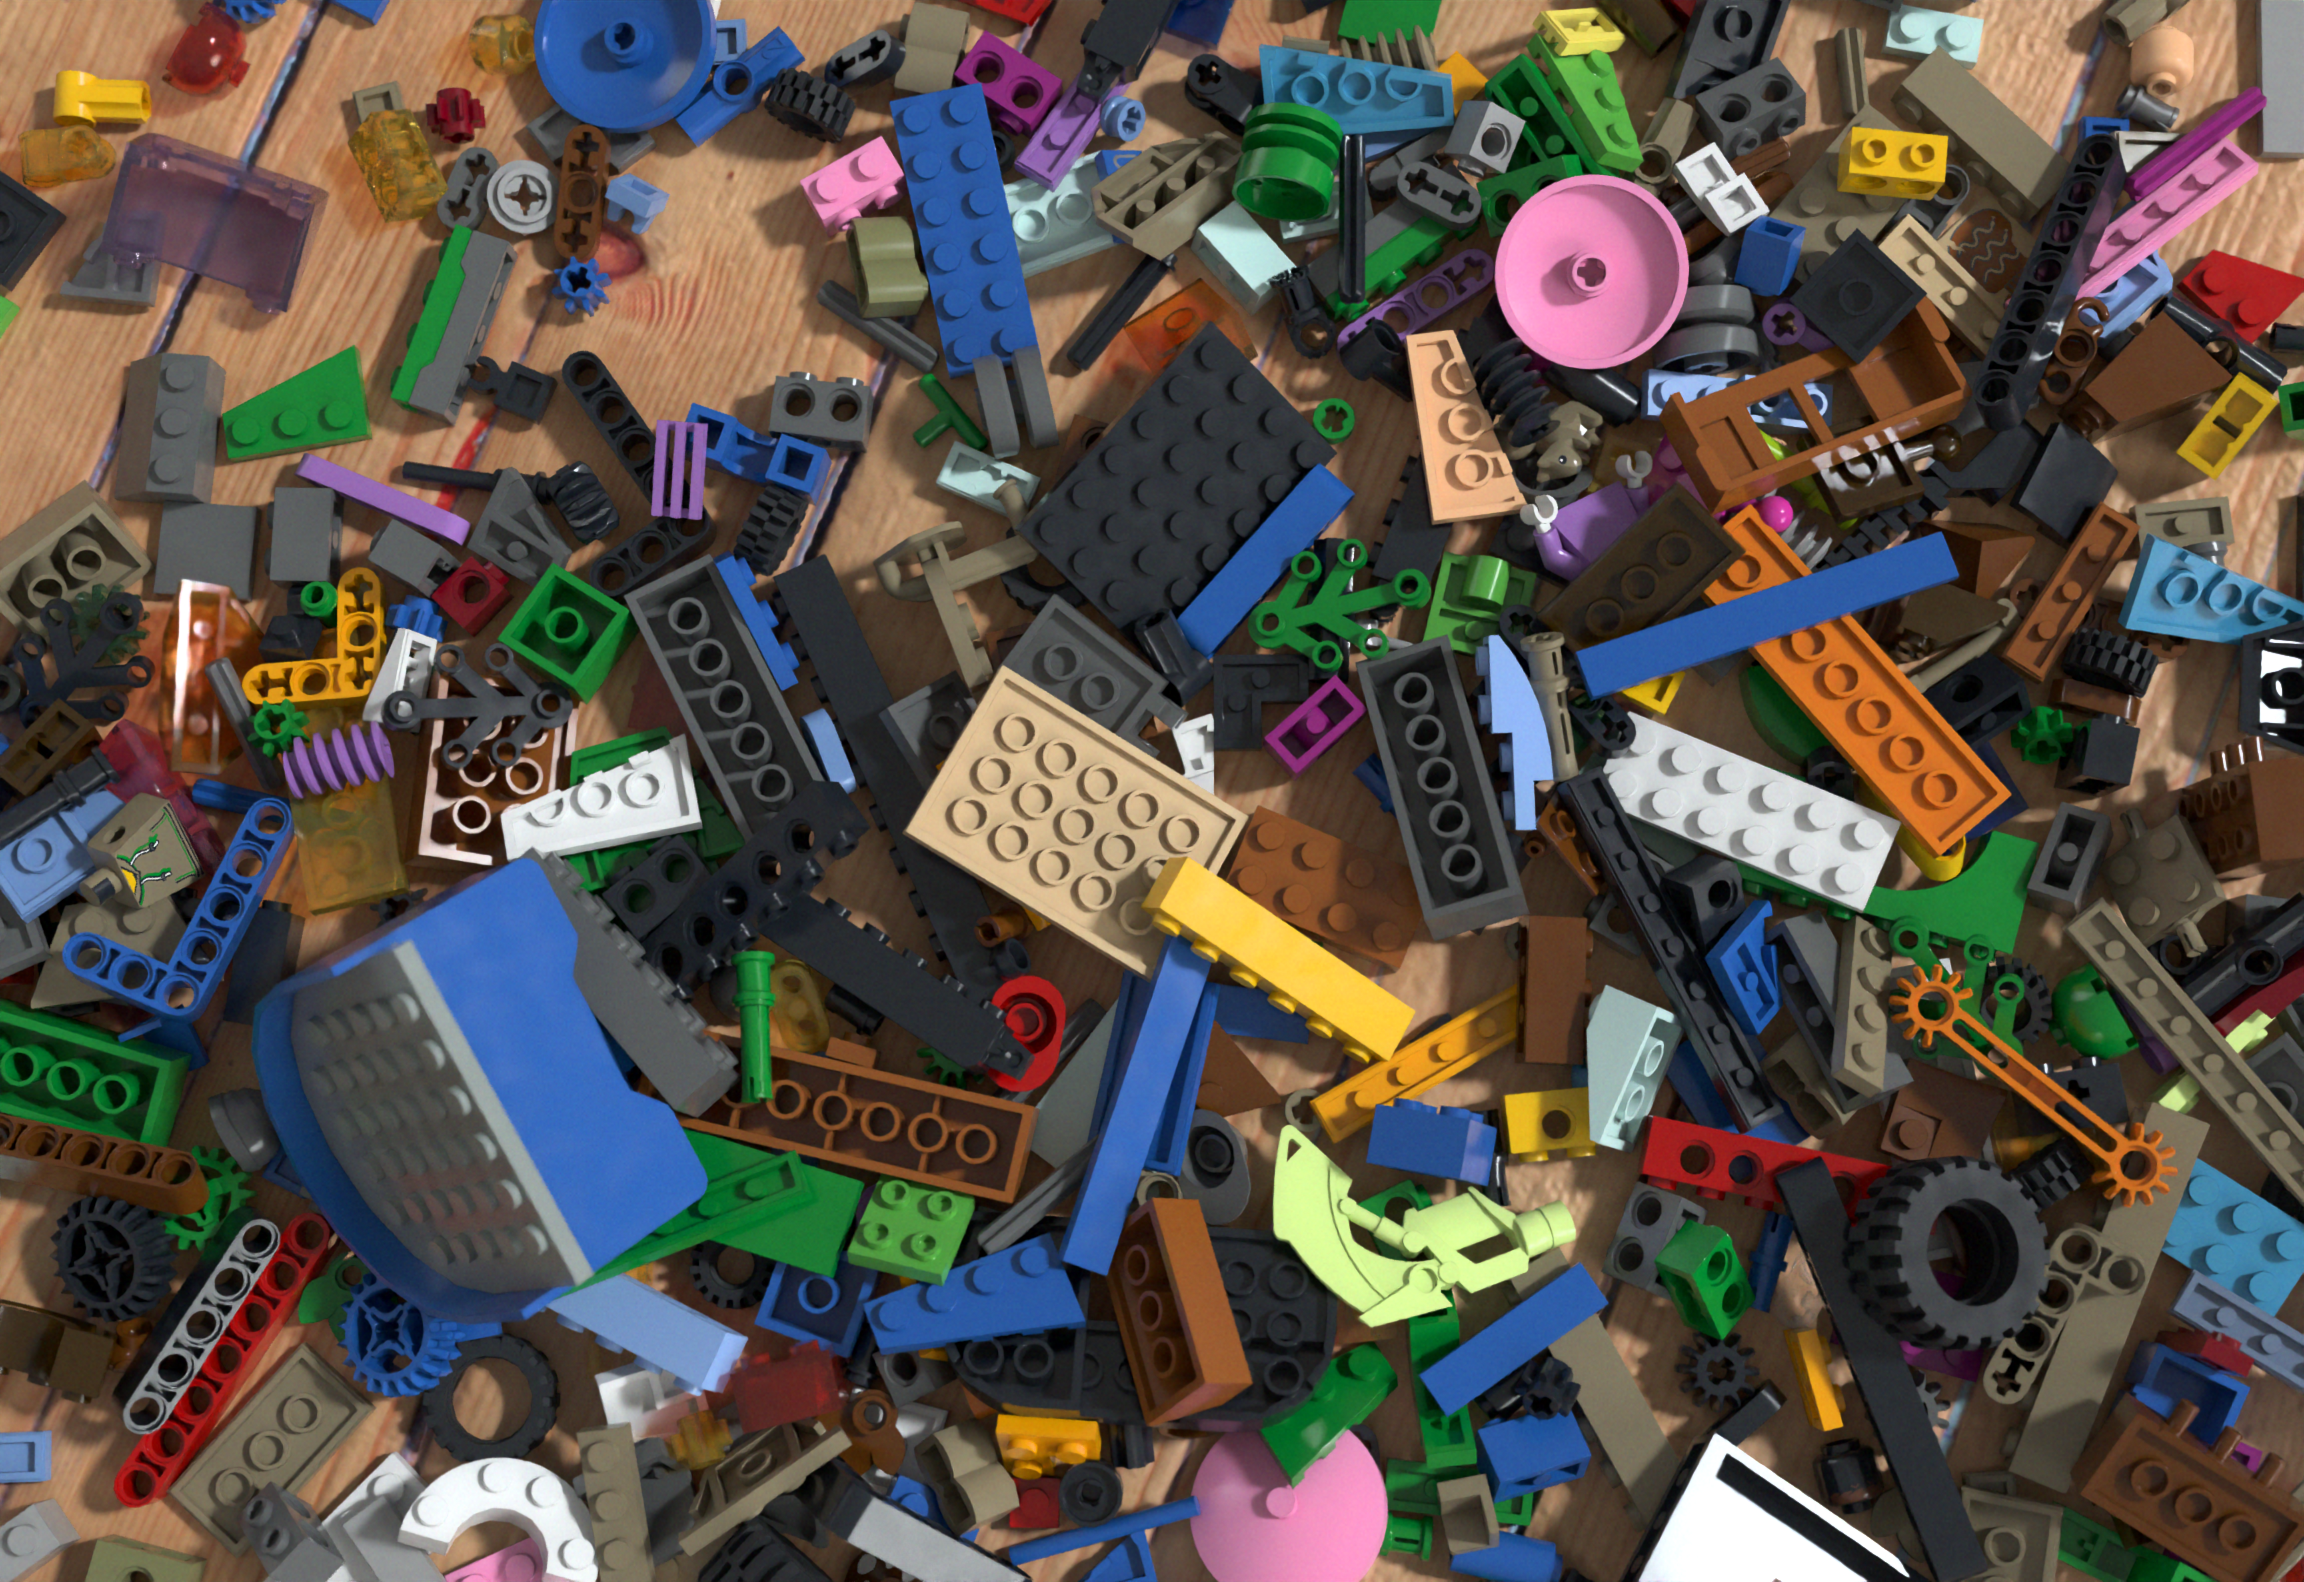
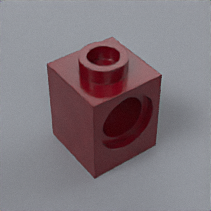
M472 556L431 595L473 637L514 598L503 587L510 579L490 560L482 566ZM478 583L485 584L486 593L483 599L474 604L467 603L466 594L469 588Z

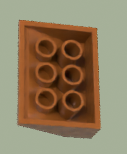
M437 671L430 676L426 699L474 698L450 676L441 675ZM479 674L504 697L522 696L504 678ZM570 695L573 702V710L567 722L561 727L552 730L540 728L521 749L520 759L508 769H500L494 766L489 758V750L498 739L509 737L525 716L504 717L472 752L473 755L469 764L459 771L449 770L442 764L440 759L441 750L449 741L458 739L477 718L421 720L404 865L449 872L481 873L509 863L501 814L555 790L564 791L569 789L572 752L575 749L580 701ZM550 697L542 698L541 704L546 711L555 712L557 710V704L554 699ZM502 745L497 748V755L500 759L504 761L512 760L513 752L508 746ZM453 747L448 750V756L453 762L461 763L464 761L465 755L460 748Z

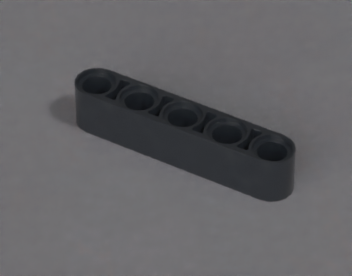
M242 1206L233 1210L226 1217L116 1385L111 1396V1404L124 1425L133 1433L140 1435L150 1434L158 1430L166 1422L276 1253L280 1244V1232L277 1226L258 1208ZM261 1225L259 1235L254 1240L243 1242L244 1233L249 1228ZM233 1268L232 1276L228 1281L215 1285L216 1276L222 1270ZM206 1311L204 1319L198 1325L186 1327L188 1319L194 1313ZM178 1354L176 1362L171 1367L158 1370L160 1362L166 1356ZM145 1397L150 1398L148 1405L143 1410L135 1413L130 1412L132 1405L137 1400Z

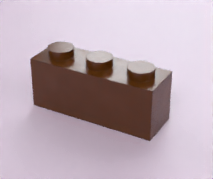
M1529 915L1519 919L1515 1036L1516 1064L1583 1065V1056H1587V1027H1584L1585 1007L1590 1006L1592 1000V983L1589 978H1585L1586 959H1590L1593 952V933L1591 930H1587V918Z

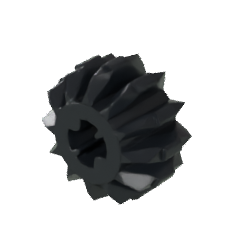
M577 461L570 466L567 464L555 471V475L546 479V489L549 496L579 542L588 545L596 539L599 541L611 534L610 531L619 526L620 517L618 511L606 493L605 488L586 463Z
M1696 1331L1692 1336L1698 1349L1694 1350L1686 1345L1679 1347V1352L1690 1358L1689 1364L1678 1363L1674 1365L1675 1372L1689 1374L1690 1376L1678 1385L1679 1390L1687 1393L1696 1389L1692 1398V1404L1702 1407L1709 1398V1405L1713 1412L1720 1413L1722 1411L1724 1397L1732 1408H1739L1741 1400L1736 1391L1739 1389L1749 1395H1753L1755 1392V1388L1752 1385L1744 1382L1745 1376H1758L1760 1374L1758 1367L1745 1366L1744 1362L1755 1355L1754 1349L1752 1347H1745L1738 1350L1742 1336L1735 1332L1730 1334L1725 1342L1724 1339L1722 1341L1710 1336L1709 1343L1702 1332ZM1724 1359L1725 1364H1722L1721 1367L1727 1369L1725 1377L1723 1379L1714 1377L1710 1381L1708 1376L1713 1373L1707 1371L1708 1363L1711 1360L1720 1362Z

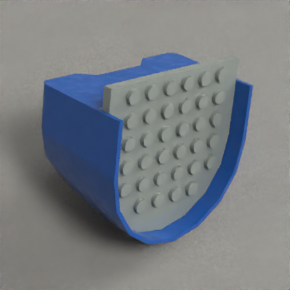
M522 858L464 879L277 984L255 1006L251 1052L265 1109L295 1173L335 1233L381 1283L428 1316L465 1325L528 1319L572 1287L580 1285L594 1275V1272L696 1202L703 1196L707 1188L706 1172L670 1105L634 1091L573 978L578 935L543 870L531 859Z

